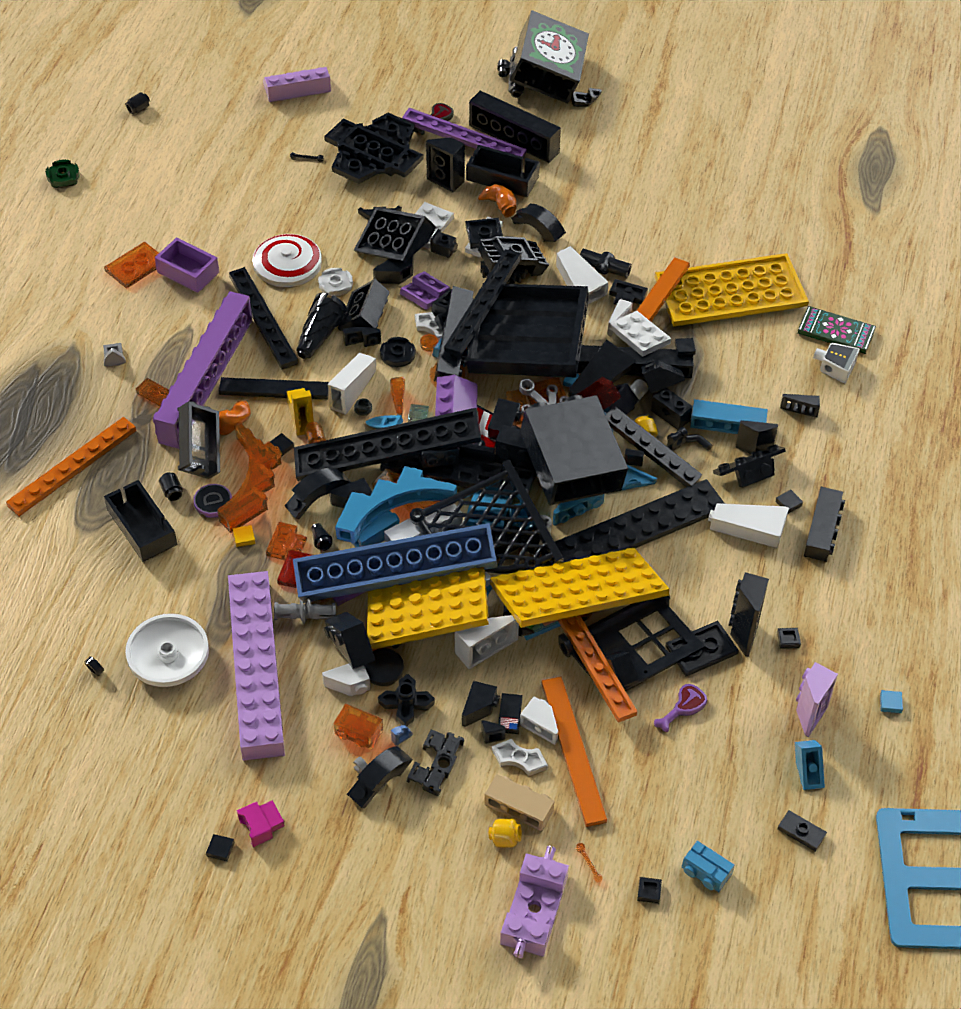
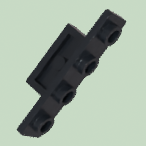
M777 444L767 447V450L752 452L749 457H739L733 463L718 465V468L713 470V474L723 476L735 471L739 487H746L774 476L771 457L786 452V449Z

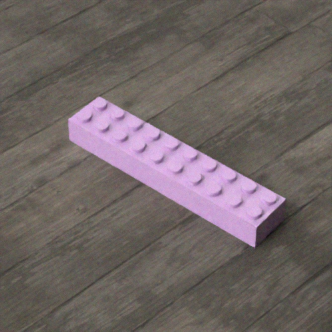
M268 571L228 575L242 759L244 761L285 756Z

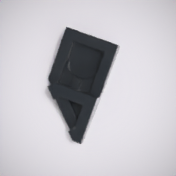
M589 88L587 93L574 91L571 97L573 106H590L601 95L602 89Z

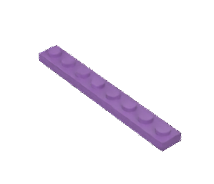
M408 108L402 119L415 124L416 128L444 138L452 137L466 146L475 149L478 145H482L523 158L526 155L527 149L412 108Z

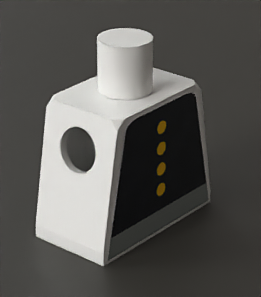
M831 343L827 351L817 348L813 358L822 361L820 368L822 373L846 384L856 364L860 349Z

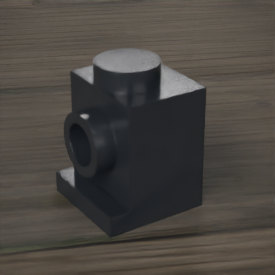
M438 229L430 239V251L449 258L457 250L458 243H456V237L442 233L441 229Z

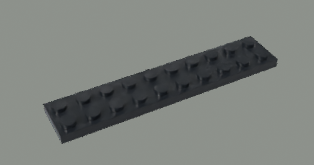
M477 408L294 447L296 479L301 481L311 473L324 468H336L344 472L421 455L422 451L455 448L482 442Z
M705 479L693 484L692 487L688 486L557 540L555 544L563 556V562L607 554L608 552L622 551L627 548H637L709 518L710 511L715 510L717 503H725L709 481ZM544 548L541 554L542 556L548 554V552ZM550 561L547 564L553 565L554 563Z

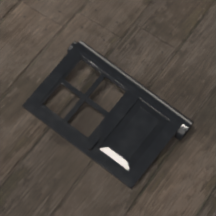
M670 595L632 603L587 627L604 656L617 651L630 654L638 683L624 688L625 691L705 649L704 644L669 607ZM658 611L670 626L652 634L641 619ZM636 622L648 637L631 646L619 631ZM674 629L683 638L686 645L669 653L657 638ZM564 633L558 635L559 647L566 657L573 656L589 675L568 637ZM653 641L665 656L647 664L635 649Z

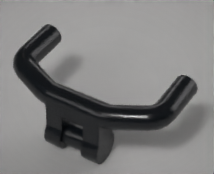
M684 427L679 428L676 433H671L667 436V447L672 451L689 442H698L706 450L712 448V444L703 436L698 434L688 435Z

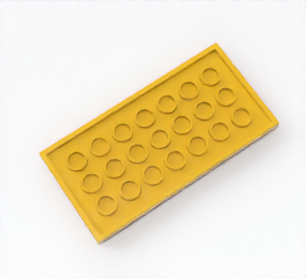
M784 253L689 267L665 301V306L674 327L806 307L809 301L788 254ZM664 271L655 272L656 282L659 280Z
M635 548L608 552L607 554L594 555L583 559H574L525 571L521 570L510 574H501L490 578L491 587L521 628L669 596L670 591L669 587Z

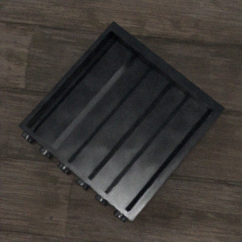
M505 284L467 346L468 355L464 356V365L467 366L468 373L576 378L589 303L588 286Z

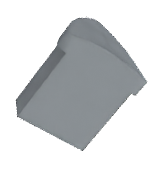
M121 343L103 345L104 366H116L126 363Z

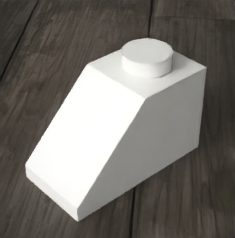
M349 664L322 672L323 684L326 688L349 696L361 695L370 690V678L364 665L352 669Z
M533 697L520 714V725L556 745L558 729L552 706L543 699Z

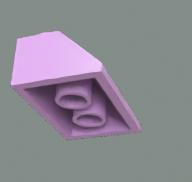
M816 662L811 669L807 668L802 676L804 680L799 687L800 693L796 698L798 702L796 711L804 734L807 737L810 736L827 710L838 676L837 673Z

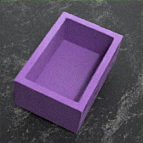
M177 237L154 257L157 273L197 293L219 273L217 257Z

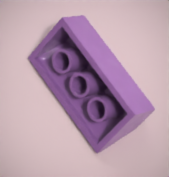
M457 375L437 377L435 416L477 408V384Z

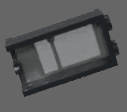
M188 401L177 408V411H179L180 464L178 465V470L210 479L220 473L219 411Z

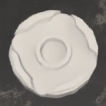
M342 268L327 269L318 278L320 290L324 293H329V296L347 294L353 286L352 275L347 270L343 271Z

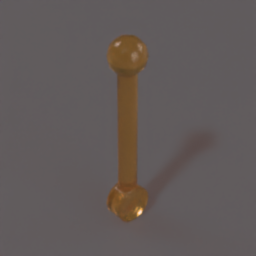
M578 843L576 845L577 852L583 855L594 874V880L601 882L602 875L597 873L586 854L585 845Z

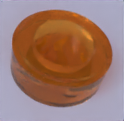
M426 334L420 339V346L425 351H433L438 343V338L432 334Z

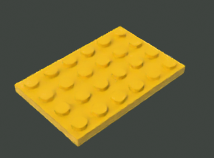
M484 567L471 568L467 571L452 572L449 575L433 576L426 580H415L403 585H393L388 588L368 591L367 635L372 650L489 625Z

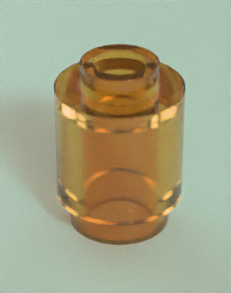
M310 422L306 425L305 436L308 444L326 440L323 427L318 422Z

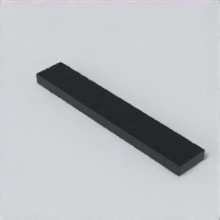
M221 377L219 395L287 398V391L305 388V391L310 390L311 399L328 400L329 382Z

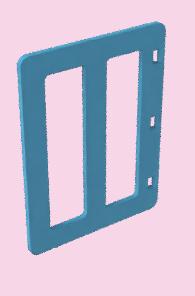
M879 809L876 814V823L892 944L900 948L961 949V926L915 925L912 923L907 891L908 889L961 890V868L906 866L904 864L900 836L902 833L961 835V810ZM902 815H914V820H902Z

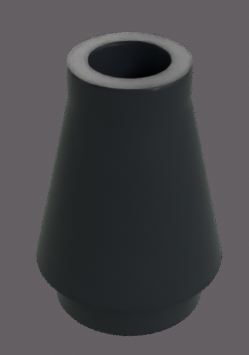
M320 523L314 524L311 527L314 546L320 551H326L332 546L333 538Z

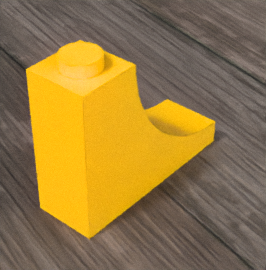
M305 388L287 391L288 406L296 436L314 433L310 390L305 391Z

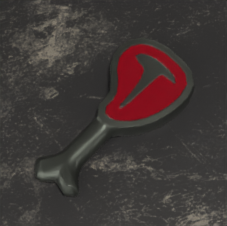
M436 103L432 106L431 116L449 121L453 118L454 111L447 104ZM415 127L414 132L422 135L425 134V130Z

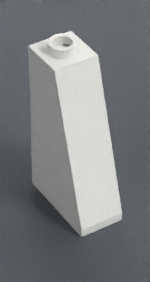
M571 246L557 253L556 266L566 285L588 286V304L607 295L608 281Z
M359 353L328 383L330 409L345 415L348 413L376 372V358Z
M717 503L715 510H711L709 514L710 530L777 548L789 507Z

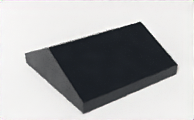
M740 420L736 447L749 454L755 451L767 450L768 446L775 443L778 424Z

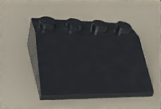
M376 207L354 251L406 262L430 241L436 226L423 215Z

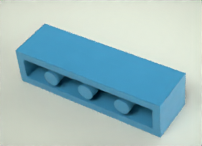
M694 399L690 428L738 434L740 420L766 423L768 409Z

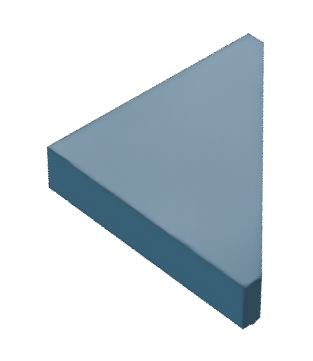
M627 465L628 471L622 490L655 484L657 478Z

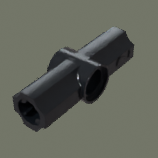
M583 248L580 256L592 267H595L596 271L600 274L605 275L610 272L626 278L630 275L632 264L615 259V256L610 252L600 254Z

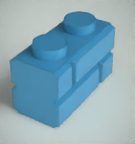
M696 841L684 857L682 868L689 877L698 878L707 889H714L717 892H720L732 876L735 867L733 863L699 841Z

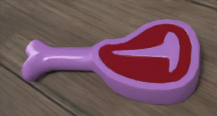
M693 684L683 685L678 693L679 701L675 704L673 710L664 718L655 719L654 726L662 728L664 732H669L668 726L677 716L693 715L705 708L707 704L706 694Z

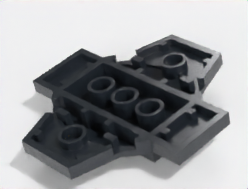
M389 112L372 120V124L369 126H363V123L355 124L343 118L324 136L325 142L338 147V154L332 164V172L357 184L377 174H387L391 177L397 174L405 178L423 160V154L410 149L409 145L415 130V124Z

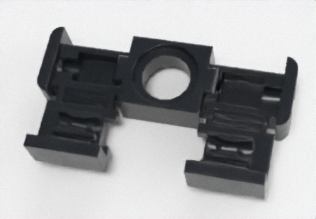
M431 729L423 744V750L430 746V748L433 747L438 752L431 769L429 767L423 768L420 766V763L415 762L407 777V782L410 783L412 780L421 785L423 784L422 789L424 791L439 796L441 793L439 787L444 777L448 779L456 762L457 756L455 754L459 745L463 746L464 738L460 736L456 738L454 737L455 734L448 732L445 738L444 734ZM446 760L449 766L441 768L438 765V761Z

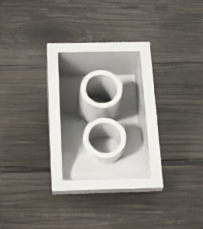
M512 615L488 618L489 625L455 632V654L468 669L473 668L518 640L519 624Z

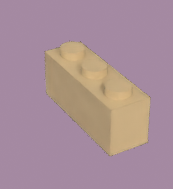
M496 774L485 793L484 805L541 832L554 811V800L548 795L534 792L530 787L519 785L506 776L502 777Z

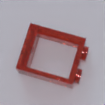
M601 377L577 394L583 398L597 396L603 410L621 398L613 382L604 377Z

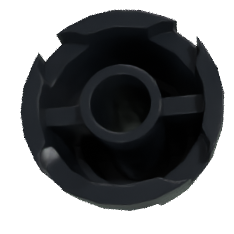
M324 292L318 293L315 296L296 349L297 355L300 358H311L346 316L347 307L336 296L333 295L329 298L327 297L329 293Z

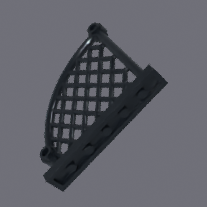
M510 460L502 462L503 472L425 509L414 508L410 512L411 522L418 525L424 535L433 534L430 531L432 527L443 528L441 532L447 529L471 527L465 526L470 518L479 519L476 525H481L484 519L494 520L490 526L491 533H501L498 540L493 541L494 550L496 551L498 546L509 547L504 554H495L496 558H501L497 564L498 567L486 569L485 572L509 574L521 570L535 569L550 561L554 564L563 563V556ZM502 480L504 481L498 491L485 490V488ZM507 483H510L514 492L503 491ZM481 491V494L479 495L476 501L463 500L464 498ZM485 494L495 495L490 503L481 502ZM500 495L509 496L505 504L495 503ZM517 496L521 505H511L510 503ZM459 501L454 512L441 511V509ZM463 505H472L468 513H458ZM477 506L487 507L483 515L473 514ZM492 507L502 508L497 516L488 515ZM524 508L528 518H517L520 511ZM506 509H517L512 517L502 516ZM437 512L432 522L427 525L425 523L426 517ZM441 515L450 516L446 524L436 523ZM455 517H465L461 525H451ZM499 520L509 521L505 529L495 528ZM513 522H524L519 530H510ZM529 522L532 523L536 530L535 532L524 531ZM506 534H516L512 542H502ZM521 535L531 536L527 543H516ZM536 535L539 536L543 543L542 545L531 544ZM513 547L523 548L519 556L509 555ZM528 548L538 549L534 557L524 556ZM545 548L548 554L538 558L542 550ZM506 559L515 560L513 565L502 566ZM521 560H525L524 563L519 564Z

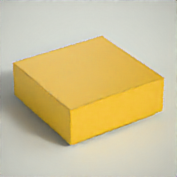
M252 525L233 528L236 547L256 544Z

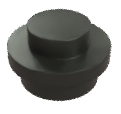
M359 399L354 405V411L361 416L368 415L372 412V404L368 399Z

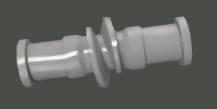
M309 598L306 599L305 604H303L302 599H300V604H278V602H274V620L278 618H301L302 624H305L307 618L329 619L336 614L335 603H332V605L311 604Z

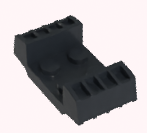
M495 236L492 239H480L478 252L490 273L505 249L521 253L522 259L518 265H528V271L531 276L542 275L549 266L537 243L528 241L524 237Z

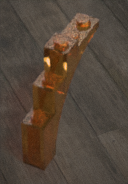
M242 423L235 426L237 440L244 447L248 455V471L238 492L217 510L219 522L230 533L233 532V528L243 526L268 510V498L265 492L275 487V475L272 470L282 464L281 450L270 441L263 444L261 439H257L252 431Z

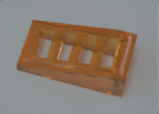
M403 376L391 378L390 391L397 415L401 416L403 414L405 379Z

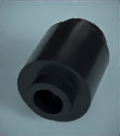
M140 92L128 99L125 106L129 113L137 114L149 106L150 99L147 94Z
M170 472L164 473L159 479L164 496L170 501L180 499L183 489L177 475Z

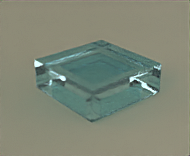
M411 404L408 422L428 418L429 406Z

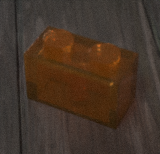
M348 704L343 706L334 721V733L339 738L353 741L363 748L373 749L383 731L382 718Z

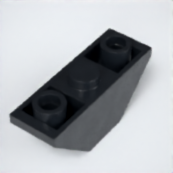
M414 255L406 262L386 260L373 269V279L382 284H401L413 276Z

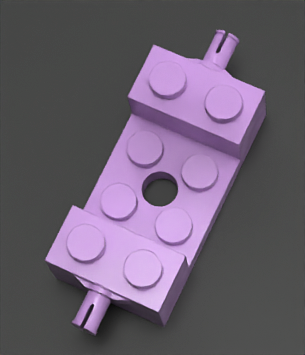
M547 846L544 857H537L527 853L525 855L518 887L510 912L506 914L500 937L501 945L515 948L513 954L515 957H518L519 953V958H523L524 951L544 957L569 865L553 860L556 851L554 847L551 849V846ZM532 904H536L541 908V910L539 912L533 913L528 909V907Z

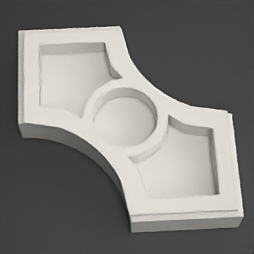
M433 313L414 314L417 331L428 332L439 342L443 332L436 324Z
M512 739L492 746V751L500 767L505 765L519 767L528 777L548 769V765L538 748H521Z

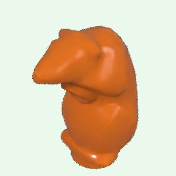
M498 184L490 187L486 186L478 197V200L495 201L505 217H511L516 212V198L512 191Z
M237 401L231 411H219L220 435H228L250 417L251 410L247 401Z

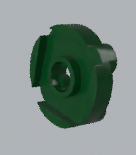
M66 159L54 161L50 168L47 167L45 171L47 180L53 188L74 186L78 183L77 180L80 177L78 165Z

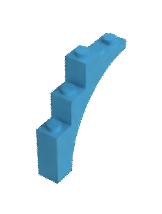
M404 466L397 483L378 479L371 496L363 493H351L335 526L337 539L356 543L367 526L382 514L408 503L442 501L457 494V485L423 477L422 470Z

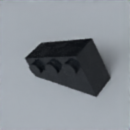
M348 612L324 620L326 624L324 631L327 638L333 641L352 669L376 660L362 621Z

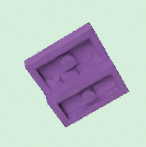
M423 271L413 276L412 283L402 287L400 294L427 310L450 287Z

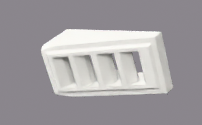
M622 299L618 301L608 322L607 334L609 336L614 333L609 329V323L631 314L632 302Z

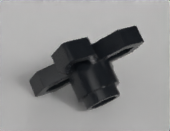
M406 674L399 680V686L396 688V691L385 690L378 696V703L385 709H397L396 720L401 725L408 726L414 721V709L427 711L435 704V698L428 691L416 692V680L409 674Z

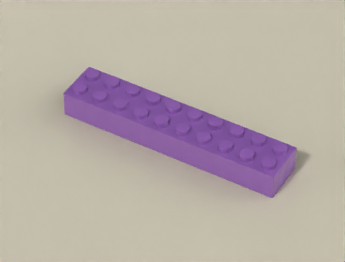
M229 291L228 295L223 298L219 310H216L212 322L208 323L206 332L201 335L197 347H194L190 359L186 360L184 369L178 374L177 380L170 387L166 399L162 400L159 411L153 416L158 443L179 449V411H177V408L188 401L195 402L201 406H204L253 321L249 296Z

